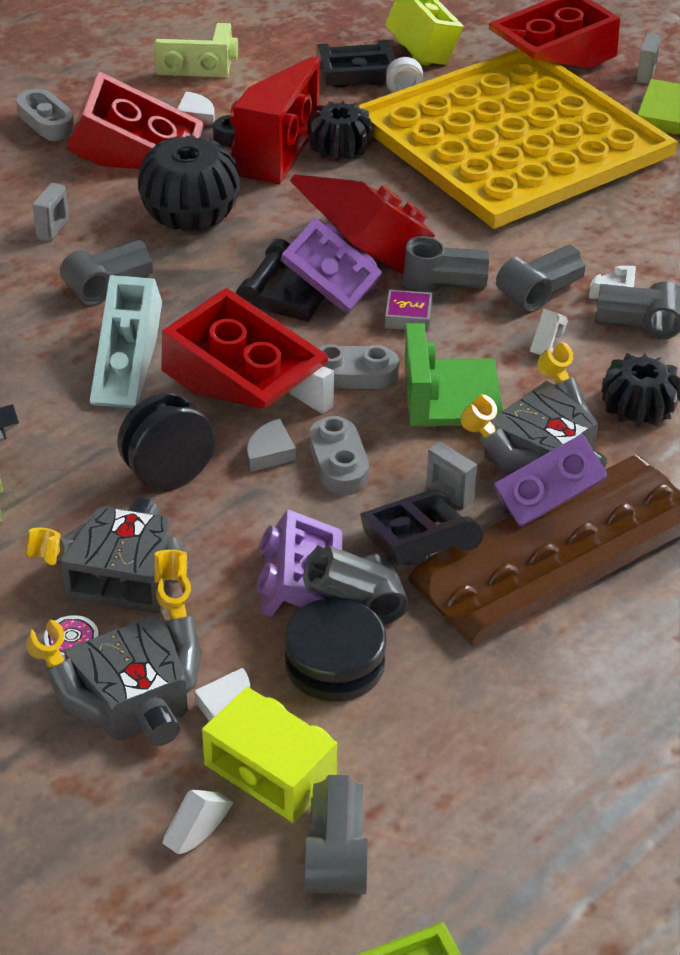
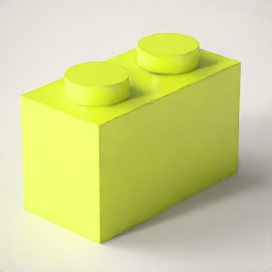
M395 0L385 23V26L395 35V40L405 46L412 54V59H415L424 66H429L432 63L447 65L464 28L438 0Z
M248 686L202 728L204 765L292 823H295L311 806L313 784L325 780L328 775H337L338 742L334 741L324 729L316 725L310 726L289 713L277 700L270 697L265 698Z

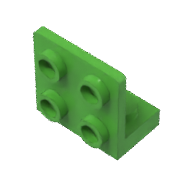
M406 323L404 374L410 426H462L460 419L462 412L482 394L487 395L494 401L497 408L496 415L503 411L494 359H436L435 342L426 341L425 324Z

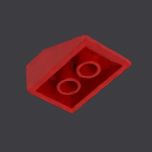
M545 0L490 22L489 30L534 60L591 68L617 57L620 17L593 0Z
M312 56L249 86L240 99L233 103L230 111V123L234 125L235 138L231 147V157L236 160V167L240 177L281 184L309 142V134H307L309 114L315 112V107L319 106V57Z
M98 71L81 107L66 150L100 166L140 169L146 154L156 144L177 136L181 138L187 135L199 138L204 122Z
M294 174L290 179V182L354 246L402 274L407 242L418 236L435 237V234L424 224L427 216L409 202L404 207L400 206L402 200L383 185L377 191L363 181Z
M228 288L223 289L162 330V372L193 394L262 409L270 406L328 363L329 355Z

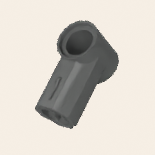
M427 236L412 238L406 244L402 283L410 291L428 293L437 290L439 285L485 289L488 281L489 251L447 248L439 240Z
M140 239L95 255H91L88 251L84 250L75 251L69 254L60 266L62 280L84 304L90 306L99 305L106 300L110 275L146 278L149 274L153 273L152 259L149 256L146 245Z
M569 244L531 262H527L520 257L511 258L500 268L496 277V286L525 310L533 312L542 308L547 303L553 291L583 278L586 265L581 259L580 251Z
M668 281L658 282L648 289L600 284L595 322L641 327L645 329L647 334L657 339L675 337L680 333V287Z
M319 545L308 555L307 565L302 575L306 589L331 598L350 599L362 603L378 615L383 625L397 621L407 611L409 602L395 565L389 557L377 554L361 558L332 546L322 547Z
M328 775L325 780L313 784L310 814L311 837H306L305 893L366 894L367 838H363V785L351 780L349 775Z

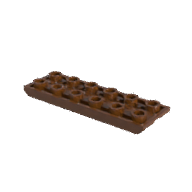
M635 454L605 469L607 472L605 481L523 527L518 526L513 516H510L484 529L482 542L477 548L465 551L461 550L458 546H453L430 556L426 561L416 565L409 574V582L474 646L679 537L680 490L646 459Z

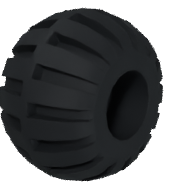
M185 135L186 137L180 138V136L169 138L168 141L163 140L150 149L139 169L138 191L145 209L160 224L172 229L181 228L183 231H192L195 228L201 230L221 222L227 217L236 203L240 188L239 173L229 152L216 141L205 137L196 138V136Z

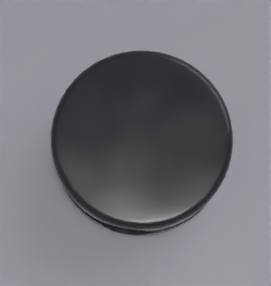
M159 393L147 397L130 410L120 426L117 445L122 460L145 485L154 489L166 490L187 484L203 471L214 451L215 432L210 420L188 398L177 393Z
M325 598L308 603L293 614L285 629V668L290 680L305 694L324 701H346L364 695L376 686L384 672L385 627L373 610L354 600Z

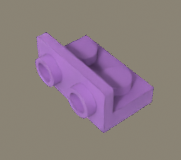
M315 217L283 252L280 261L347 315L362 297L372 290L382 274V271L377 268V264L371 256L363 251H356L344 241L342 234L335 227L327 223L323 224Z
M582 433L495 482L494 486L497 498L507 514L511 513L518 526L523 527L605 481L607 472Z
M287 509L275 527L270 525L265 530L259 546V554L264 556V563L256 587L257 592L262 594L261 615L271 618L283 601L303 607L316 600L331 598L306 589L302 575L307 565V557L317 545L322 547L332 546L342 550L341 529Z

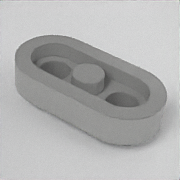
M30 89L17 96L18 116L40 136L50 141H60L72 133L74 129L73 111L50 91Z
M327 344L318 348L329 355L328 363L323 367L334 371V389H383L392 386L398 380L399 357L394 351L382 345L338 346Z
M328 416L316 421L310 428V451L323 487L339 495H351L363 490L368 483L369 462L355 425L339 416Z

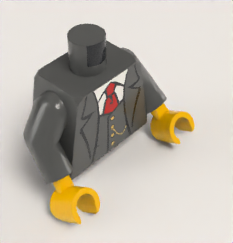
M560 342L553 349V355L549 349H546L540 355L537 364L542 374L547 377H554L556 384L553 385L546 380L498 415H496L497 408L494 401L487 395L482 394L461 414V424L467 431H479L482 434L480 442L485 447L484 458L495 463L501 472L506 475H510L582 433L603 467H606L607 458L594 450L598 430L596 418L593 417L575 377L569 378L566 368L573 361V352L568 344Z
M147 498L134 499L128 510L106 506L98 508L87 523H83L63 537L57 531L48 528H31L28 531L24 557H42L44 562L50 565L60 563L65 598L159 614L163 610V607L159 605L156 599V590L160 579L162 578L164 592L166 593L167 582L178 583L180 574H184L187 578L191 574V565L181 541L170 535L169 520L165 516L159 515L158 506Z
M180 574L179 577L180 588L183 592L181 597L171 598L167 596L164 592L162 578L156 590V599L159 605L169 610L171 619L165 620L162 613L132 623L64 649L65 659H63L59 651L64 641L65 633L57 621L48 620L46 624L47 632L53 640V645L51 646L41 644L37 640L34 630L31 629L26 640L27 651L31 656L46 661L48 668L44 672L63 710L67 714L94 727H103L116 740H124L144 732L151 745L163 746L177 737L180 732V725L176 718L183 716L188 710L187 693L196 686L201 660V650L193 615H187L185 604L191 592V583L184 574Z

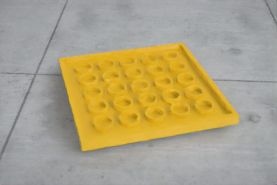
M519 49L359 105L360 108L369 111L371 126H373L372 136L493 229L674 156L678 141L558 63L534 60Z

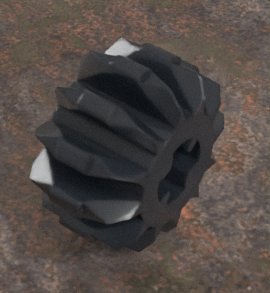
M344 100L341 103L329 101L327 106H316L315 112L309 114L307 134H309L311 150L320 152L321 157L333 156L335 160L339 157L352 159L353 154L362 155L365 153V148L370 146L373 126H371L369 111L360 108L359 104H345Z
M646 352L642 357L626 353L623 360H612L608 371H606V376L603 378L601 388L603 393L602 400L606 403V412L618 414L619 422L635 421L637 427L642 422L658 426L661 419H671L673 412L676 411L678 401H680V377L677 375V367L665 365L664 357L649 358Z

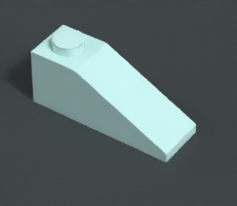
M114 275L109 277L90 396L91 405L132 409L139 403L157 340L162 299L156 281L153 278Z

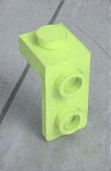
M217 23L213 41L156 39L154 42L156 74L228 78L231 60H237L238 38H232L231 23Z

